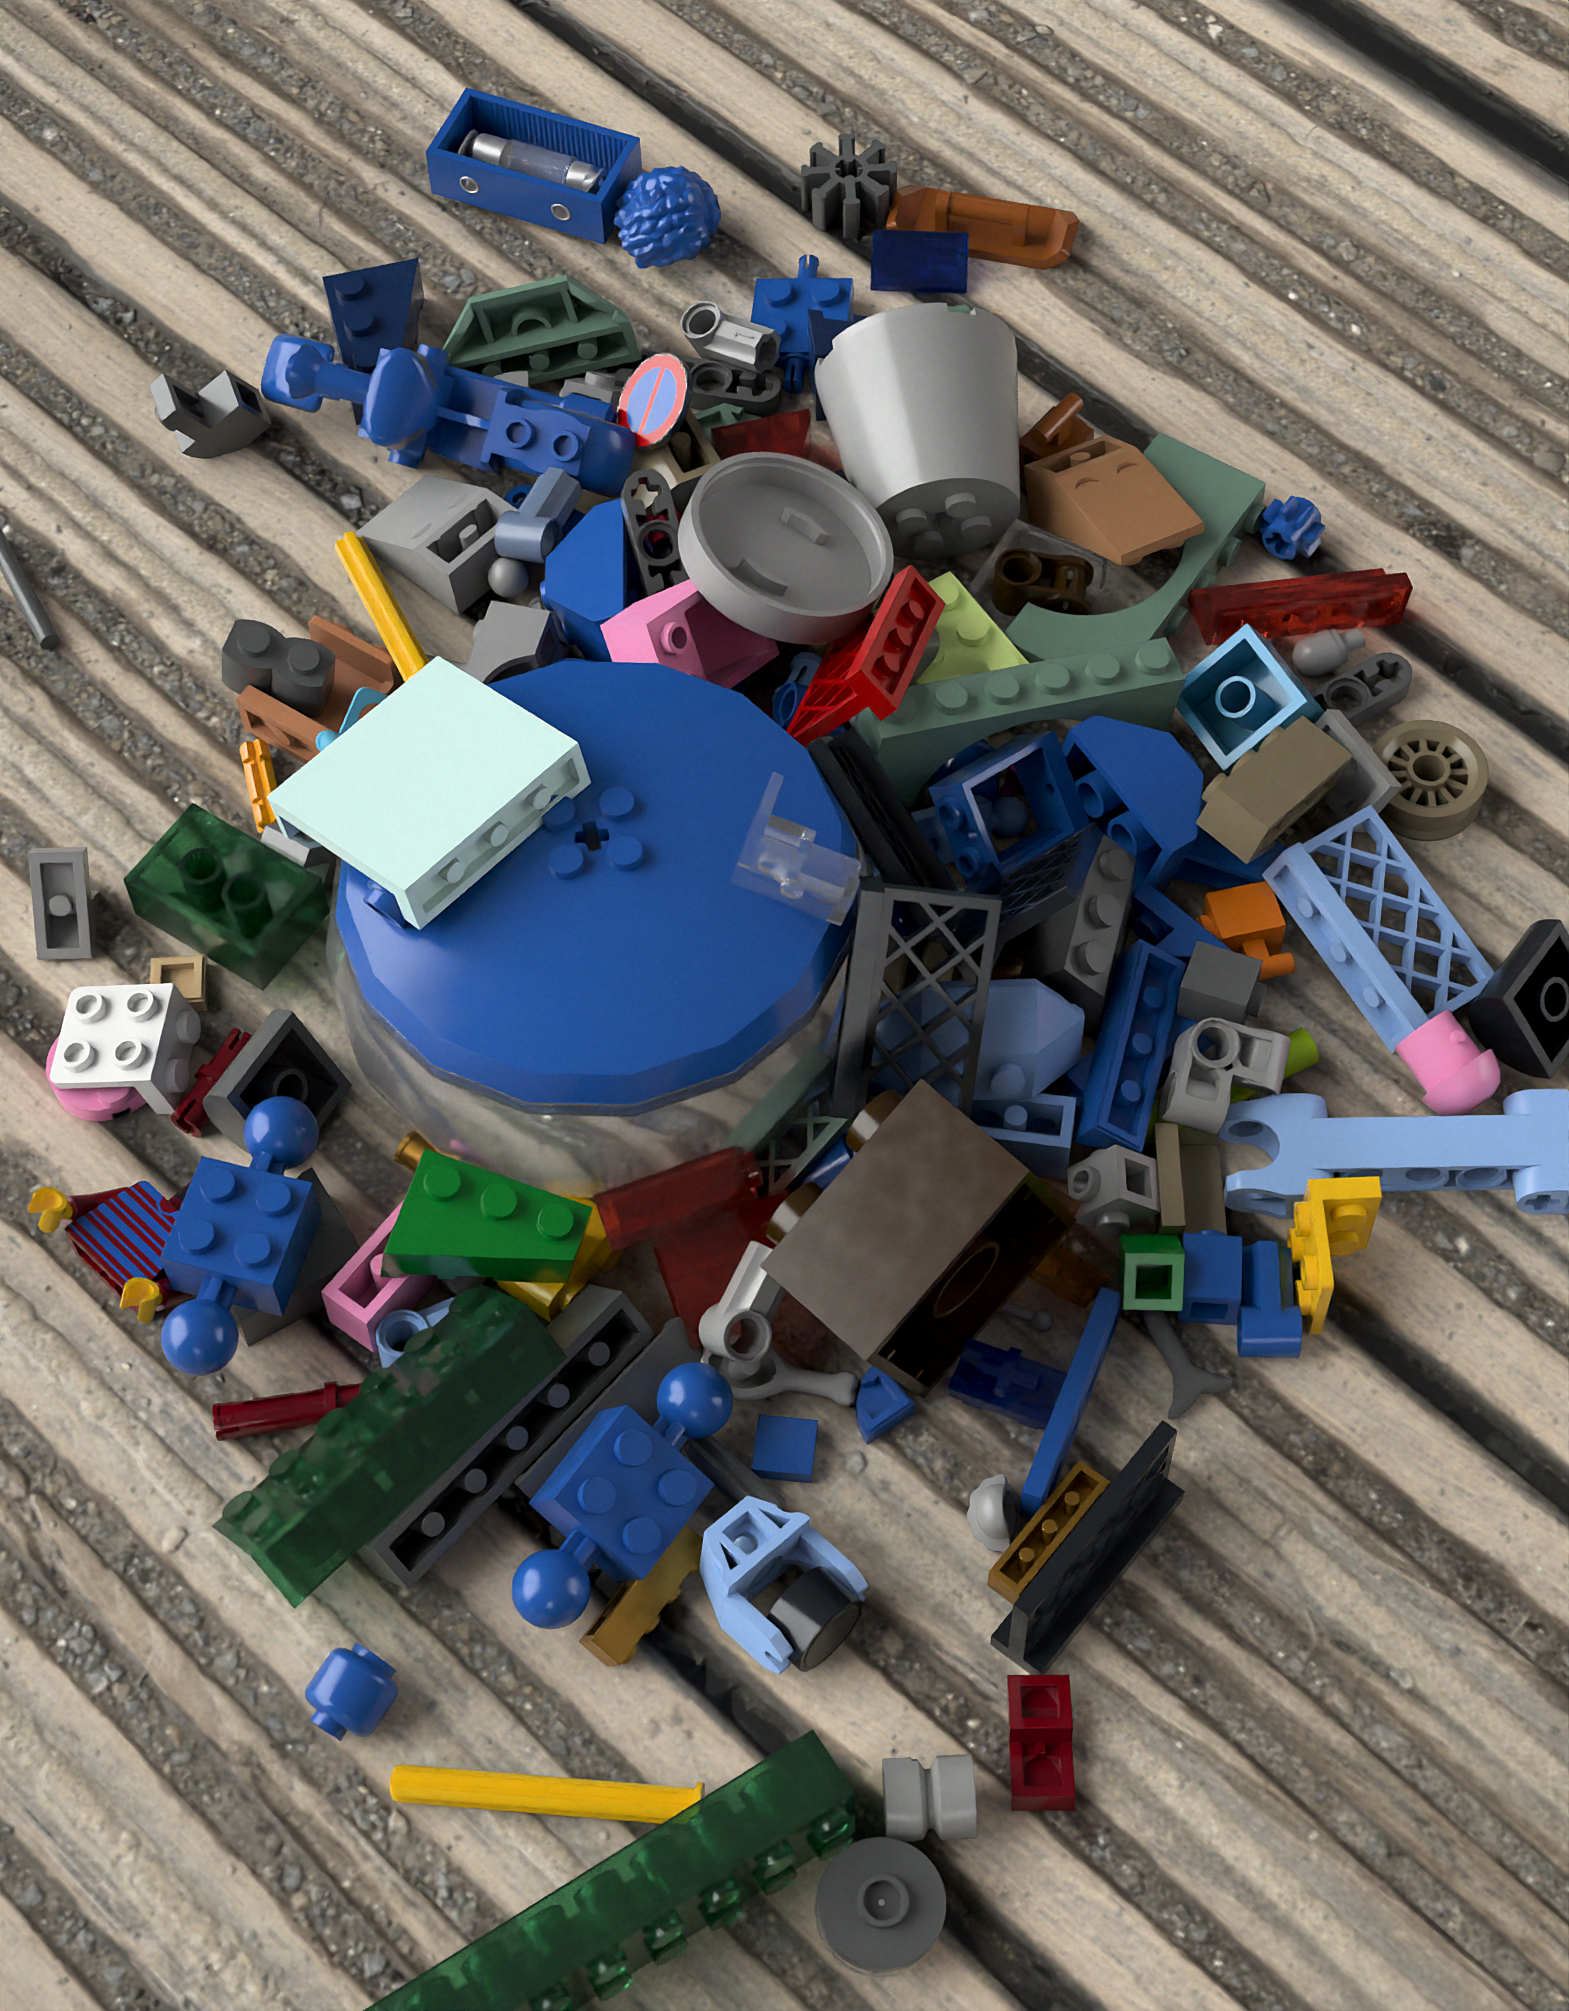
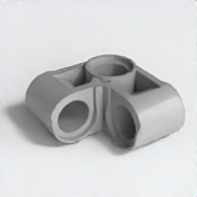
M1214 1017L1204 1019L1186 1029L1178 1036L1174 1045L1168 1077L1160 1096L1159 1118L1216 1134L1221 1129L1228 1112L1231 1084L1255 1091L1272 1092L1279 1096L1291 1045L1290 1038L1274 1031L1251 1028ZM1199 1035L1210 1038L1216 1048L1214 1060L1205 1058L1199 1052L1197 1046Z

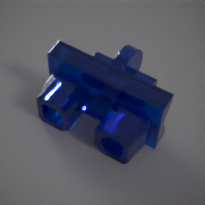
M968 1337L959 1363L947 1386V1396L961 1400L962 1403L981 1410L986 1409L1017 1420L1019 1424L1045 1431L1067 1372L1025 1358L1021 1349L1011 1346L1008 1351Z

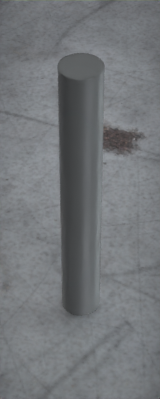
M0 529V571L42 649H51L59 643L60 638L2 529Z

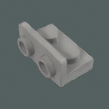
M1327 709L1315 725L1353 754L1350 762L1325 800L1331 808L1329 811L1330 816L1338 824L1369 805H1372L1378 814L1402 788V785L1340 710ZM1362 825L1352 832H1367V830Z

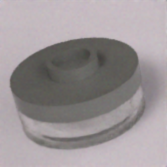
M889 1837L862 1839L841 1850L826 1867L814 1900V1922L818 1936L827 1952L845 1968L869 1977L897 1975L918 1964L927 1955L939 1936L946 1914L944 1885L933 1863L914 1846Z

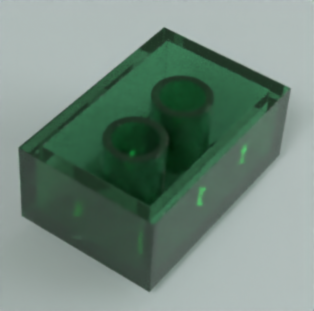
M194 803L186 809L123 879L137 916L197 952L206 954L207 958L262 991L330 914L321 877Z

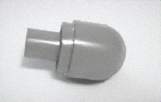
M1359 627L1341 634L1334 628L1330 630L1323 629L1301 639L1296 644L1292 654L1294 666L1305 676H1322L1341 668L1342 664L1348 661L1347 653L1364 647L1365 639Z

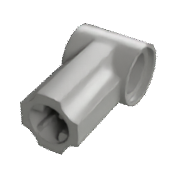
M703 300L694 303L683 313L680 320V329L701 359L726 362L761 374L764 370H772L780 357L779 345L781 338L774 329L725 314L712 301Z
M750 1241L720 1303H716L708 1308L701 1317L699 1338L709 1352L735 1362L749 1364L761 1359L769 1350L772 1341L770 1323L787 1291L760 1267V1264L773 1249L761 1243ZM737 1321H740V1336L734 1344L730 1345V1330Z

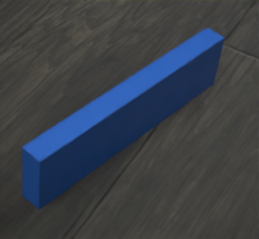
M1102 1286L1100 1288L1022 1489L1019 1515L1032 1519L1054 1492L1119 1322L1122 1297H1120L1121 1293Z

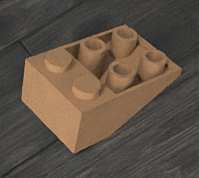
M1109 435L1100 436L1024 465L1029 522L1051 532L1054 536L1062 537L1081 546L1084 550L1099 554L1116 565L1128 566L1137 564L1143 560V556L1161 549L1179 547L1184 544V540L1205 532L1204 522L1141 451L1137 447Z

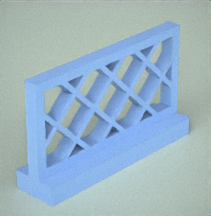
M1372 805L1367 806L1303 844L1298 842L1284 850L1262 874L1391 1054L1396 1051L1394 1048L1402 1040L1439 1013L1449 1009L1453 1014L1475 1000L1495 973ZM1362 825L1376 843L1375 854L1351 848L1353 830ZM1340 838V843H1339V844H1338V843H1334V841H1336L1337 839ZM1319 852L1338 858L1336 878L1323 874L1310 855ZM1349 861L1374 868L1372 888L1347 881ZM1385 872L1400 876L1408 886L1407 898L1383 892ZM1346 895L1370 902L1368 922L1354 917L1345 904ZM1382 906L1406 912L1404 933L1380 926ZM1418 916L1434 921L1441 931L1440 943L1416 936ZM1378 940L1403 947L1401 967L1387 962L1378 949ZM1415 950L1439 957L1437 977L1413 971ZM1454 961L1466 965L1478 983L1468 987L1450 982V962ZM1411 984L1436 991L1434 1010L1427 1015L1411 995ZM1448 995L1454 997L1447 1002Z

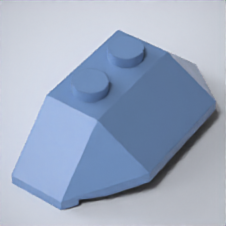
M1036 979L990 980L973 1100L1032 1099L1080 1061L1085 1020L1083 1009L1074 1003L1070 1004L1060 994ZM965 980L939 981L954 1001L975 987V985L969 987ZM931 984L904 1003L921 1026L948 1007ZM889 998L882 1002L879 1008L890 1001ZM972 1003L962 1010L969 1020ZM898 1009L877 1023L876 1036L889 1051L915 1032ZM955 1015L929 1036L948 1057L967 1043L968 1030ZM923 1040L896 1059L914 1082L940 1063ZM875 1047L873 1049L872 1064L882 1057ZM964 1059L954 1066L961 1075ZM890 1065L872 1077L898 1092L907 1088ZM948 1071L929 1084L946 1100L958 1101L960 1086Z

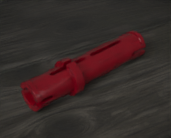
M391 1377L339 1386L338 1381L325 1382V1388L312 1391L281 1394L238 1402L215 1403L212 1407L214 1430H219L216 1431V1438L220 1442L243 1436L329 1424L330 1429L344 1427L343 1422L396 1415L394 1389H391L393 1383Z

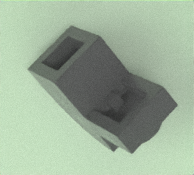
M224 370L198 393L164 373L149 385L156 404L154 409L156 417L164 427L175 433L181 453L187 456L210 459L241 450L272 426L259 389L227 370Z

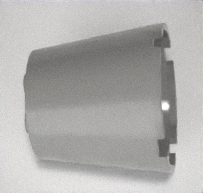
M921 303L880 312L855 323L838 334L832 340L833 350L825 359L818 358L814 371L817 393L847 479L878 512L889 533L894 556L912 560L954 557L980 549L999 539L1009 531L1017 521L1020 513L1017 349L1014 336L1007 324L992 313L974 307L970 314L948 312L947 303Z

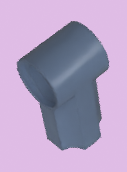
M548 467L545 474H541L518 511L508 510L500 516L494 540L497 553L502 557L546 564V557L562 541V527L583 495L579 481L569 476L564 469Z

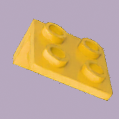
M1379 1176L1308 1179L1303 1201L1294 1203V1228H1288L1287 1248H1291L1292 1263H1299L1301 1280L1294 1282V1305L1300 1306L1301 1316L1306 1315L1308 1335L1321 1334L1333 1293L1334 1279L1330 1255L1345 1256L1353 1254L1358 1250L1367 1249L1382 1199Z

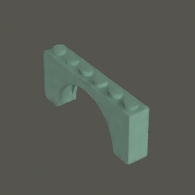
M1159 432L1143 455L1201 518L1205 532L1184 540V544L1177 547L1180 562L1171 578L1155 594L1144 601L1126 609L1107 614H1064L1040 608L1028 602L1004 632L1005 636L1029 663L1166 637L1167 641L1171 636L1178 638L1187 626L1192 607L1197 601L1204 603L1208 599L1215 586L1218 572L1223 566L1230 568L1234 564L1240 553L1244 537L1248 532L1255 534L1263 523L1264 518L1262 514L1268 508L1263 505L1266 483Z
M1166 637L909 686L895 712L880 721L871 709L867 707L859 713L856 726L907 808H911L926 781L949 759L987 736L1020 724L1048 719H1071L1083 722L1094 715H1099L1167 732L1186 677Z

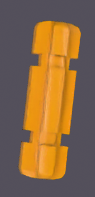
M258 738L253 742L245 741L240 747V754L257 831L263 834L267 824L277 823L267 796L277 788V782L268 743Z

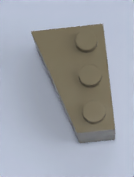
M1303 715L1286 729L1278 725L1262 742L1259 752L1256 753L1254 750L1249 749L1234 765L1229 777L1222 772L1208 785L1201 797L1207 804L1197 819L1196 824L1244 863L1248 864L1273 849L1277 843L1275 839L1278 836L1284 841L1291 838L1295 832L1290 827L1291 825L1296 824L1302 830L1309 827L1350 762L1353 754Z

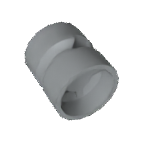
M971 1754L936 1756L929 1769H924L918 1759H911V1757L882 1759L886 1837L904 1842H916V1840H923L928 1829H934L940 1840L976 1839V1792Z

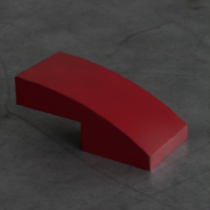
M1070 1674L1007 1675L1011 1811L1075 1810L1076 1795L1072 1750L1073 1720Z

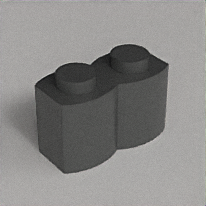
M249 619L235 620L222 648V682L238 694H241L248 685H251L307 717L321 716L334 687L335 655L318 642L299 637L285 638L278 630L263 622Z

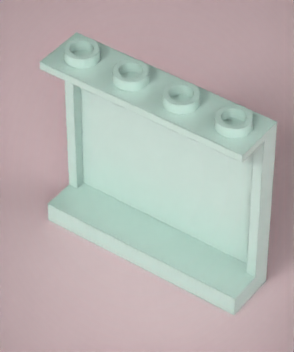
M437 656L267 796V799L283 836L290 839L300 830L393 893L404 919L421 930L543 825V814L564 796L573 799L591 781L577 741L440 656ZM552 795H558L553 801L549 803Z

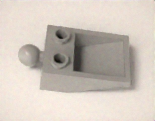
M426 474L355 532L357 537L364 538L372 553L458 615L491 588L496 594L510 598L520 595L529 583V571L523 562L524 560L500 556L496 551L494 542L495 530L500 516L505 511H518V509L487 488Z

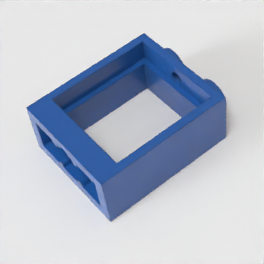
M1055 730L1020 734L928 787L935 804L937 819L944 827L955 855L956 867L963 876L966 885L975 871L991 861L1001 876L1004 877L1090 824ZM1014 764L1038 830L996 855L971 788Z

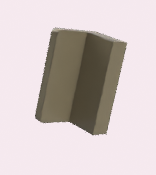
M1154 1123L1150 1156L1157 1159L1161 1213L1155 1215L1156 1234L1178 1235L1181 1244L1184 1233L1195 1234L1201 1230H1218L1227 1235L1219 1146L1216 1144H1179L1177 1123Z

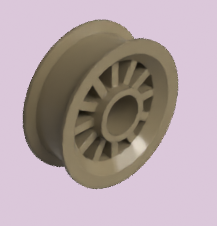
M1414 720L1391 728L1378 739L1373 747L1374 753L1402 785V788L1378 813L1391 832L1417 841H1439L1453 837L1471 825L1480 810L1482 795L1486 789L1489 776L1485 754L1471 736L1461 729L1444 722Z

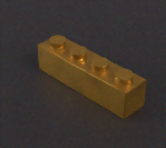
M1079 1460L989 1570L987 1586L1011 1604H1014L1109 1487L1110 1481Z
M685 1524L644 1580H628L621 1584L580 1639L579 1643L606 1666H620L621 1664L628 1663L638 1650L636 1643L642 1635L650 1633L660 1621L661 1617L658 1614L665 1604L672 1603L683 1589V1586L680 1585L688 1573L692 1574L699 1568L703 1538Z

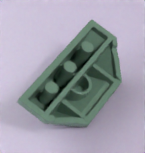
M567 274L470 297L442 349L449 352L446 362L450 363L449 366L489 377H495L507 372L528 371L530 385L642 359L629 314Z

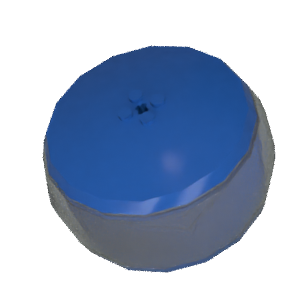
M562 661L486 686L577 741L591 783L573 799L564 796L543 814V825L421 930L406 921L402 928H399L366 905L363 898L370 890L367 883L371 878L337 856L326 942V976L357 1063L368 1083L439 1154L565 1198L591 1200L598 1206L646 1207L667 1200L679 1186L723 1167L744 1166L768 1146L771 1141L787 1130L793 1121L797 1118H806L807 1109L813 1102L819 1101L820 1103L824 1098L830 1085L835 1048L843 1016V993L858 875L874 877V872L843 804L811 753L742 693L658 663ZM552 795L549 803L553 801L558 795ZM790 1128V1129L782 1136V1138H783L787 1133H789L793 1128Z

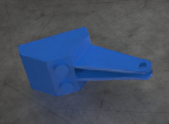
M527 484L516 486L506 494L504 500L516 509H519L533 486ZM621 498L595 505L587 514L573 509L562 527V541L546 557L545 581H542L540 584L543 603L548 611H555L561 620L567 641L571 645L576 644L586 660H594L596 662H612L600 625L635 602L644 599L621 507ZM646 536L643 540V548L646 554L653 558V546ZM649 572L651 577L656 576L654 572Z
M1094 715L1072 727L1061 746L1090 823L1095 821L1103 834L1136 857V894L1148 883L1164 894L1172 879L1219 890L1265 881L1262 874L1284 850L1288 849L1287 846L1275 840L1277 843L1273 849L1246 864L1197 825L1196 821L1207 804L1201 799L1204 773L1197 766L1191 753L1183 749L1169 732ZM1316 864L1323 874L1334 877L1328 869ZM1275 894L1278 904H1282L1280 899Z

